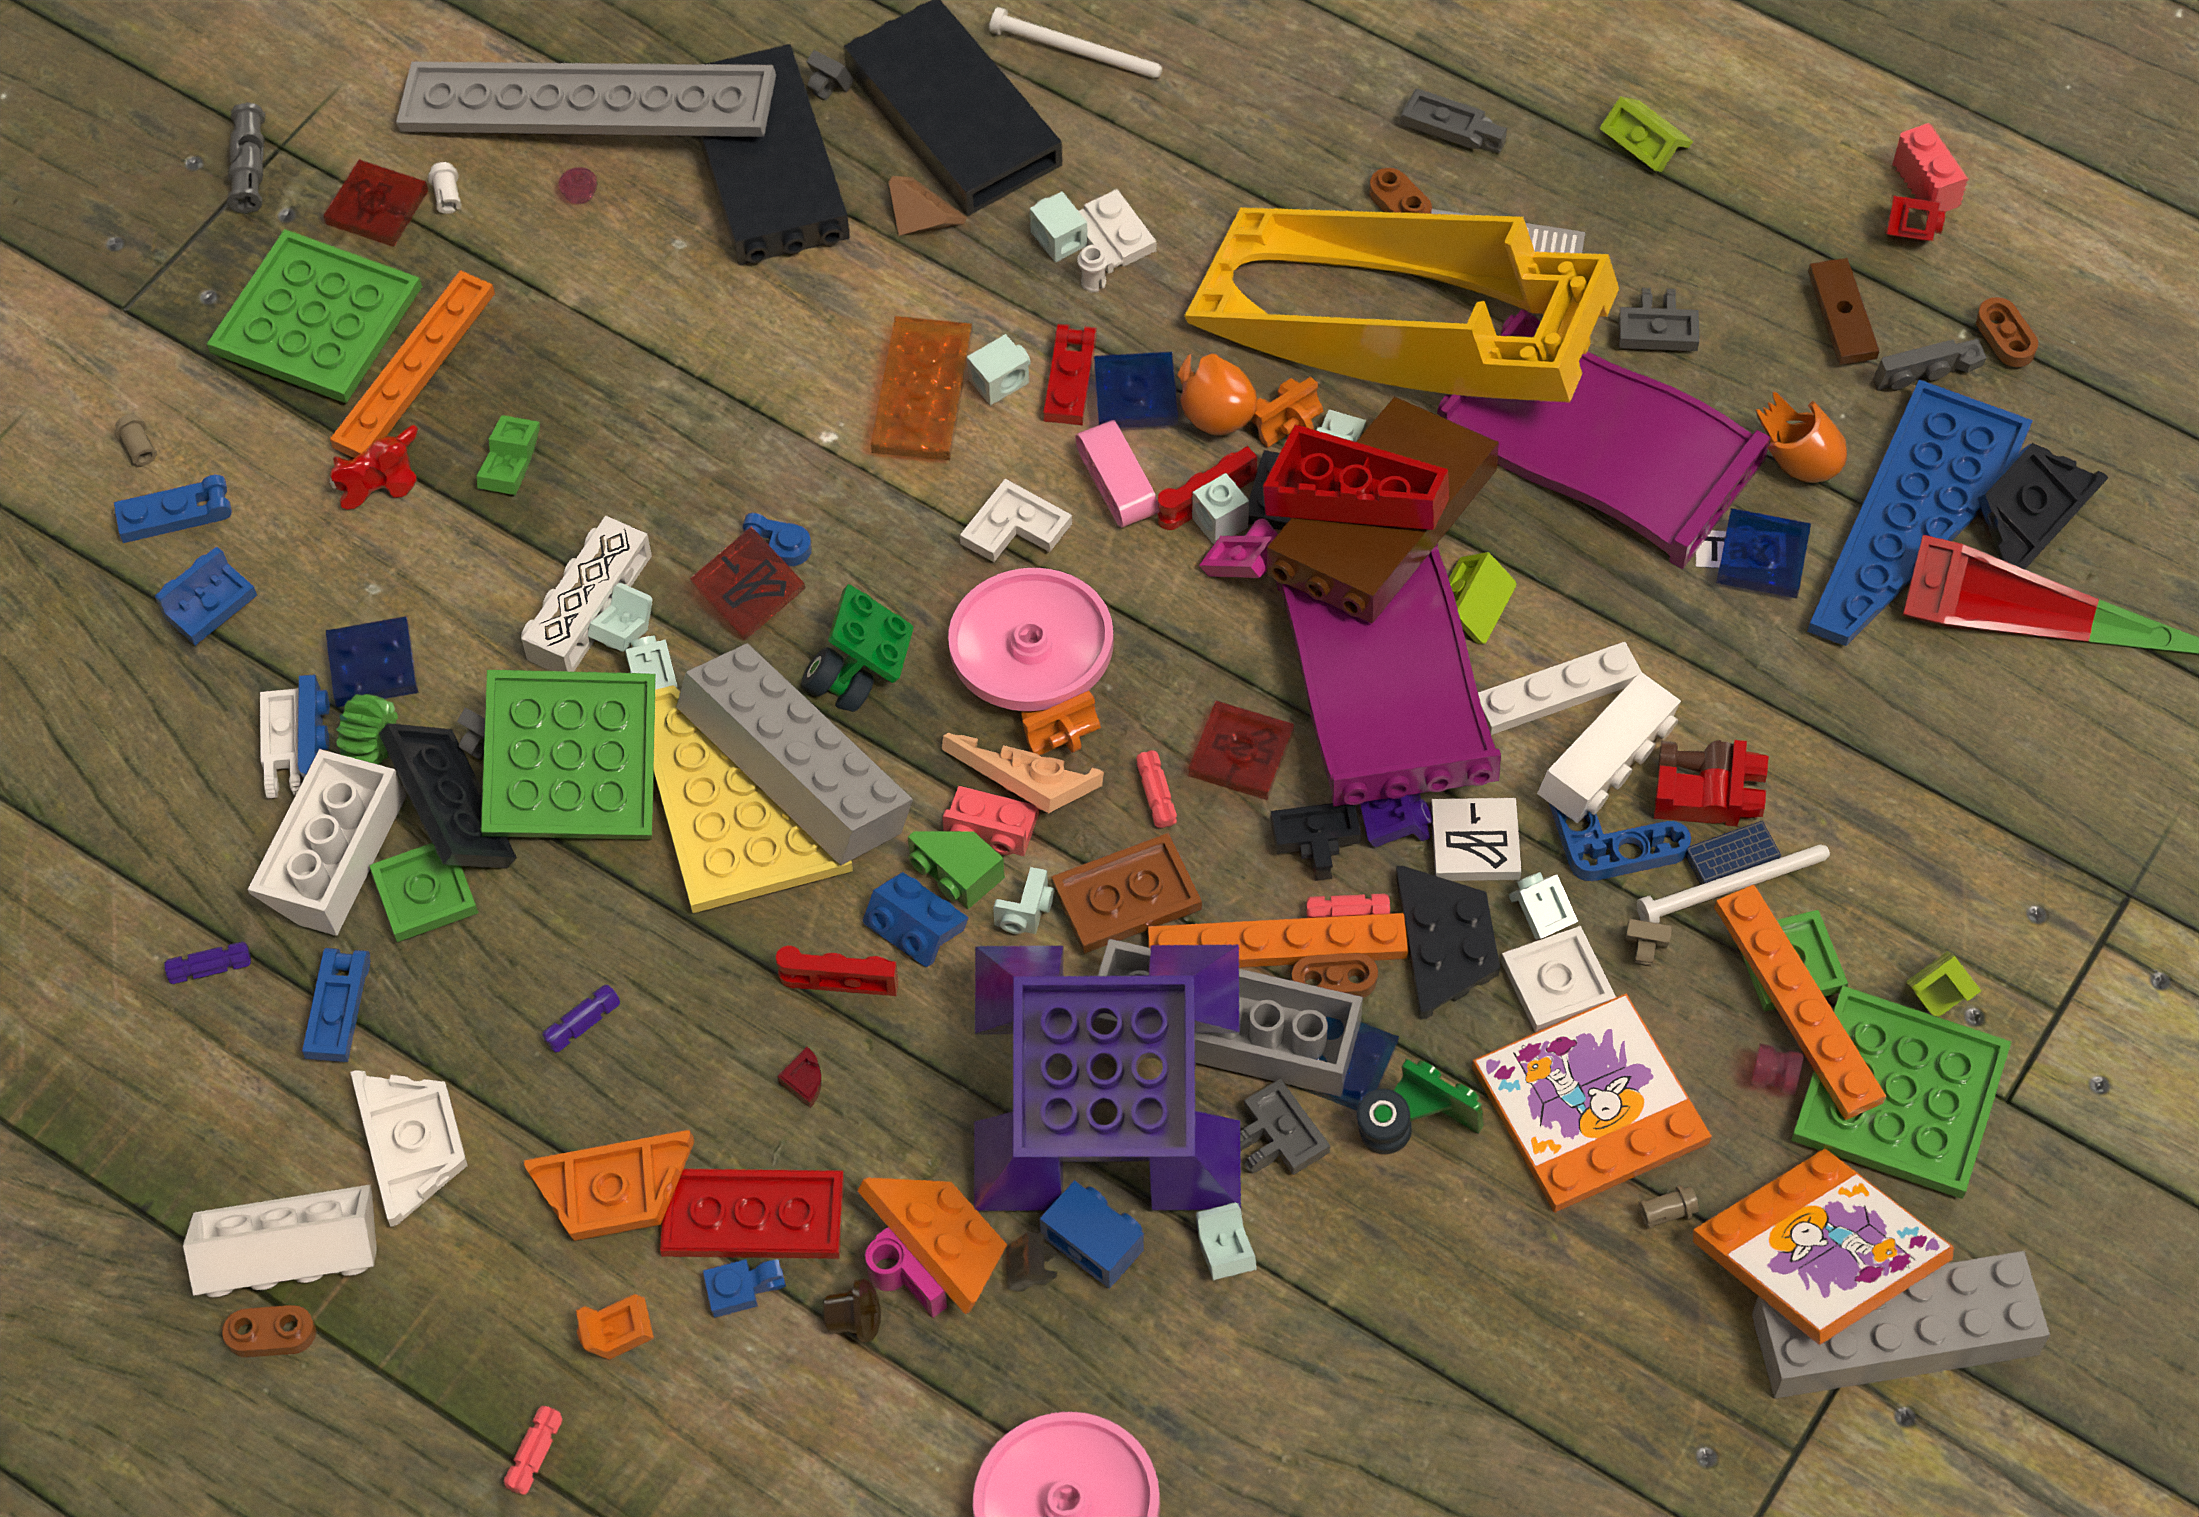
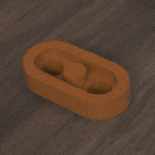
M1383 168L1372 175L1369 194L1373 202L1383 212L1431 214V201L1400 170Z
M1992 297L1983 301L1977 313L1976 325L1995 354L2003 363L2012 367H2023L2030 364L2038 348V339L2016 306L2011 301L2001 297ZM1991 321H1997V322H1999L2000 324H1995V323H1993V322H1991Z
M1362 953L1306 956L1294 965L1291 981L1307 984V980L1316 979L1320 982L1317 987L1364 998L1370 995L1376 988L1378 968L1372 958ZM1359 976L1363 981L1352 983L1349 981V978Z
M300 1306L246 1308L232 1313L226 1319L222 1335L229 1350L239 1357L289 1355L303 1352L310 1347L316 1336V1326L309 1312ZM288 1322H297L294 1330L283 1331L284 1326ZM243 1325H252V1329L247 1334H238V1330Z

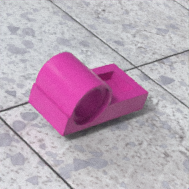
M889 1227L879 1233L876 1239L869 1244L865 1254L868 1276L872 1285L882 1291H894L905 1285L931 1317H936L947 1308L945 1291ZM886 1258L894 1259L898 1262L891 1269H880L876 1266L879 1261Z

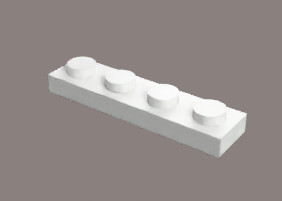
M1622 642L1478 692L1490 734L1493 735L1624 689L1641 670L1626 642Z

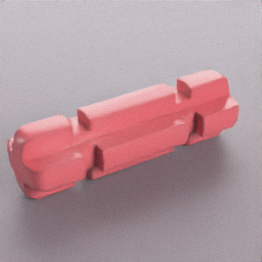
M1154 750L1141 752L1137 755L1136 764L1139 774L1142 776L1141 781L1149 807L1153 812L1154 824L1158 828L1173 826L1176 824L1177 814L1174 804L1170 800L1172 797L1164 771L1160 767L1159 755Z
M1385 893L1371 894V898H1365V894L1331 896V900H1325L1324 896H1314L1307 898L1306 913L1307 918L1390 914L1389 896Z
M547 1406L538 1408L532 1421L535 1423L534 1427L528 1429L514 1458L515 1466H510L505 1476L504 1484L506 1488L517 1494L525 1495L528 1493L534 1481L532 1473L538 1472L553 1441L551 1434H556L562 1423L561 1413Z

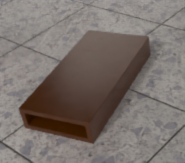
M1395 396L1356 442L1448 469L1449 500L1435 529L1427 530L1291 518L1267 547L1268 576L1274 578L1279 583L1290 585L1309 594L1316 600H1322L1344 610L1353 617H1359L1372 624L1497 471L1498 441Z

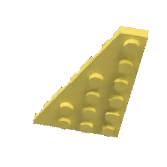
M674 685L655 690L654 775L692 913L853 871L851 861L843 865L835 861L676 707L680 691Z

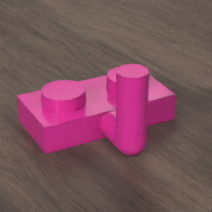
M1258 519L1245 536H1220L1199 566L1207 576L1260 578L1267 572V547L1278 533L1267 520Z

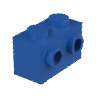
M1075 1180L1040 1218L1041 1237L1109 1289L1144 1251V1233L1140 1224L1129 1214L1122 1213L1119 1215L1110 1208L1105 1197L1095 1188L1088 1186L1085 1189Z

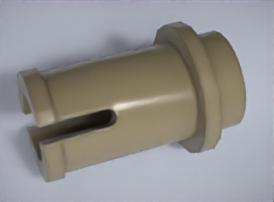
M128 414L119 418L115 423V436L125 444L132 462L137 466L151 463L156 458L157 451L153 448L145 433V422L134 414Z
M1681 1185L1676 1186L1674 1192L1646 1201H1639L1640 1214L1647 1229L1682 1217L1690 1220L1692 1219V1214L1699 1212L1698 1201L1691 1187L1683 1188Z

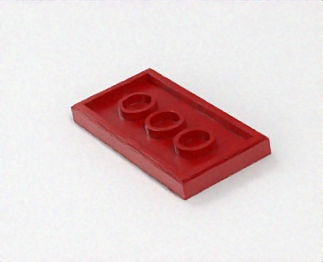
M683 1169L662 1221L661 1256L840 1259L844 1173L843 1171Z

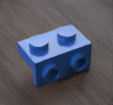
M215 547L209 553L197 558L193 565L179 577L167 582L161 591L156 594L155 598L163 617L191 643L197 645L255 598L257 593L254 586L228 564L224 552L220 548Z
M902 872L873 890L863 923L925 967H929L934 963L939 947L964 931L969 917L954 908L950 902L941 899L925 888L918 880Z

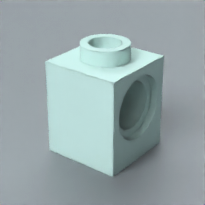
M1063 192L1050 198H1044L1030 208L1031 233L1055 263L1088 246L1087 221Z
M1005 334L967 356L968 380L991 406L1029 384L1028 366L1031 364L1030 358L1021 345H1015Z
M1227 473L1193 491L1192 519L1213 545L1220 536H1234L1248 528L1249 500Z

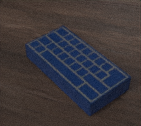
M1762 820L1689 846L1685 857L1700 885L1776 860L1781 857V853Z

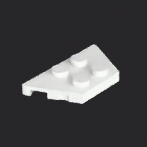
M356 1070L351 1072L387 1219L392 1227L398 1225L467 1167L468 1164L445 1082L426 1079L413 1081L408 1077L391 1075L390 1079L367 1076L365 1071Z

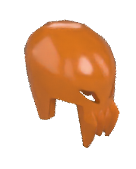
M1213 353L1200 359L1199 367L1194 374V371H1191V354H1189L1178 373L1183 390L1180 403L1185 416L1199 430L1212 435H1226L1245 427L1257 410V394L1248 377L1240 368Z
M1773 391L1775 405L1768 402L1769 409L1763 407L1764 413L1759 409L1755 411L1765 432L1771 437L1770 445L1767 448L1781 469L1797 480L1812 483L1825 482L1839 474L1847 461V446L1844 436L1836 425L1814 401L1808 405L1813 413H1797L1777 392ZM1787 421H1802L1796 424L1787 423Z

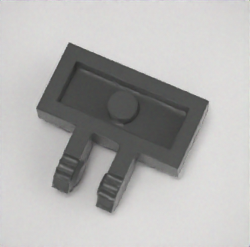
M1642 288L1640 308L1620 307L1618 316L1619 348L1698 351L1699 310L1676 309L1675 289H1666L1663 295L1664 309L1652 308L1653 295L1651 288Z
M1281 1079L1244 1100V1109L1253 1119L1254 1123L1245 1127L1242 1131L1240 1130V1151L1256 1143L1263 1135L1269 1141L1268 1145L1253 1153L1244 1163L1252 1173L1272 1164L1280 1156L1294 1175L1330 1153L1329 1143Z

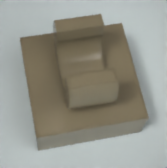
M1629 919L1625 941L1637 943L1634 963L1651 966L1655 947H1668L1672 926Z

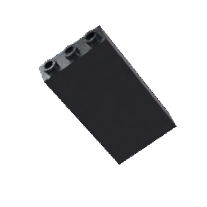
M930 0L920 4L913 10L894 20H889L882 26L863 36H858L851 42L843 45L845 67L854 81L967 217L1063 166L1062 141L941 0Z
M791 44L703 64L773 65L776 73L764 136H698L739 266L748 263H758L765 259L785 254H795L802 250L822 245H832L839 241L850 239L848 214Z

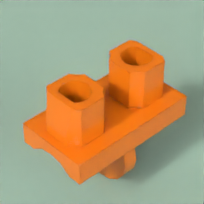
M1309 377L1299 383L1290 378L1280 385L1277 391L1279 397L1272 402L1262 398L1257 399V410L1251 421L1258 428L1262 444L1270 447L1289 435L1294 424L1314 429L1312 419L1324 412L1317 396V381Z
M1086 691L1046 710L1022 711L1021 713L1029 751L1039 756L1064 744L1074 753L1082 747L1080 737L1101 728L1095 710V699L1090 691Z

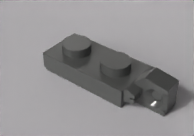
M1418 88L1414 90L1400 115L1401 125L1468 148L1479 149L1481 147L1483 150L1500 154L1506 143L1507 128L1493 124V121L1485 116V111Z
M1953 339L1882 357L1872 380L1877 391L1891 387L1897 390L1905 388L1913 381L1919 379L1937 380L1943 378L1950 371L1953 373L1957 370L1966 373L1982 367L1987 357L1978 339L1955 344Z

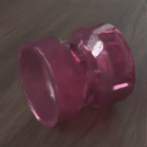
M1760 1043L1750 1086L1763 1089L1768 1085L1774 1086L1781 1093L1794 1096L1804 1053L1792 1050L1787 1053L1777 1052L1773 1046Z

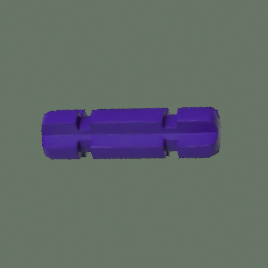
M238 942L228 945L227 950H223L221 946L188 954V959L184 960L182 956L167 959L165 961V973L168 981L175 984L187 981V976L193 975V979L226 972L229 966H233L234 969L247 967L251 964L250 951L246 942Z
M609 985L601 986L592 993L593 999L586 998L561 1017L562 1023L559 1025L553 1023L543 1031L544 1041L554 1052H559L570 1044L569 1038L573 1037L576 1039L601 1020L602 1016L600 1014L603 1012L608 1014L619 1006V997Z

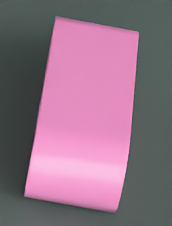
M1114 420L1075 434L1077 449L1082 461L1120 528L1159 513L1155 492Z

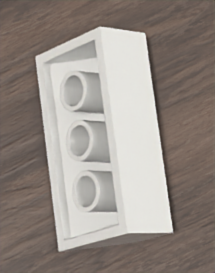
M319 749L248 888L249 893L300 926L337 936L368 875L369 865L373 864L407 796L396 770Z
M371 1185L194 1212L183 1244L193 1295L206 1293L209 1297H219L229 1294L236 1288L251 1286L252 1289L263 1290L275 1286L280 1281L296 1279L297 1282L306 1283L318 1280L324 1274L341 1272L343 1275H356L366 1271L368 1267H374L377 1247Z

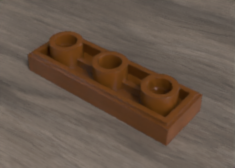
M1848 258L1810 263L1808 274L1839 365L1878 359L1880 350Z

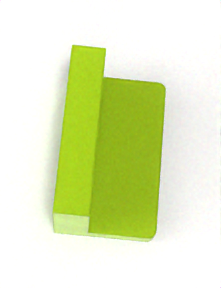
M1621 96L1599 128L1652 169L1659 172L1663 171L1678 147L1690 148L1694 142L1641 101Z
M1489 552L1460 557L1449 577L1462 628L1477 644H1485L1517 585L1516 581Z

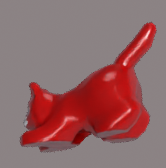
M411 425L397 437L387 436L377 439L366 451L351 460L341 459L337 456L333 458L334 467L330 472V484L334 489L344 492L339 500L342 508L346 510L357 508L365 502L372 492L381 488H385L393 497H403L411 491L417 477L411 470L407 447L416 437L418 428L415 425Z

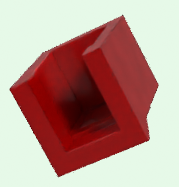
M1891 195L1890 203L1892 205L1888 226L1885 227V234L1933 241L1934 233L1942 234L1946 211L1939 210L1940 202ZM1909 208L1928 211L1925 230L1906 227Z

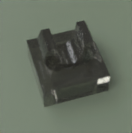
M1027 1231L1006 1247L1007 1289L1023 1292L1034 1283L1045 1285L1057 1277V1272L1044 1268V1261L1048 1262L1057 1253L1054 1248L1044 1246L1043 1234Z

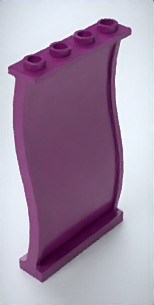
M1521 309L1516 316L1510 315L1502 327L1500 336L1534 337L1541 321L1534 317L1532 313ZM1588 351L1586 354H1582L1579 364L1582 376L1570 402L1486 398L1446 394L1437 409V414L1440 417L1499 442L1498 465L1529 481L1588 504L1617 519L1668 553L1670 556L1669 562L1682 570L1763 464L1771 438L1758 430L1751 434L1729 417L1704 402L1670 385L1610 363Z
M1438 544L1373 624L1359 617H1353L1344 610L1322 600H1316L1309 594L1290 585L1276 581L1277 589L1281 591L1290 621L1315 735L1332 792L1333 806L1357 805L1366 801L1385 798L1397 799L1411 794L1431 791L1442 792L1450 788L1470 785L1481 786L1489 782L1499 781L1500 749L1495 748L1482 709L1460 616L1449 578L1439 553Z

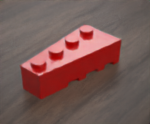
M1294 424L1263 485L1265 512L1267 516L1434 530L1449 500L1448 469Z

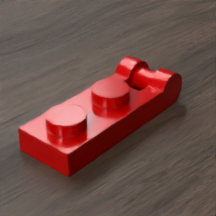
M1057 324L1043 412L1044 422L1083 426L1096 347V327L1085 326L1084 330L1070 329V325ZM1068 344L1081 345L1082 350H1068Z
M1246 446L1236 453L1232 452L1225 455L1217 465L1206 472H1199L1193 475L1185 485L1177 490L1173 488L1162 490L1158 495L1159 526L1165 530H1174L1192 519L1193 491L1227 473L1239 489L1254 481L1257 474V455L1249 446Z
M791 945L781 947L776 953L779 980L786 987L897 996L899 980L895 961H888L879 956H870L865 959L846 958L839 953H825L822 956L801 954L798 948Z

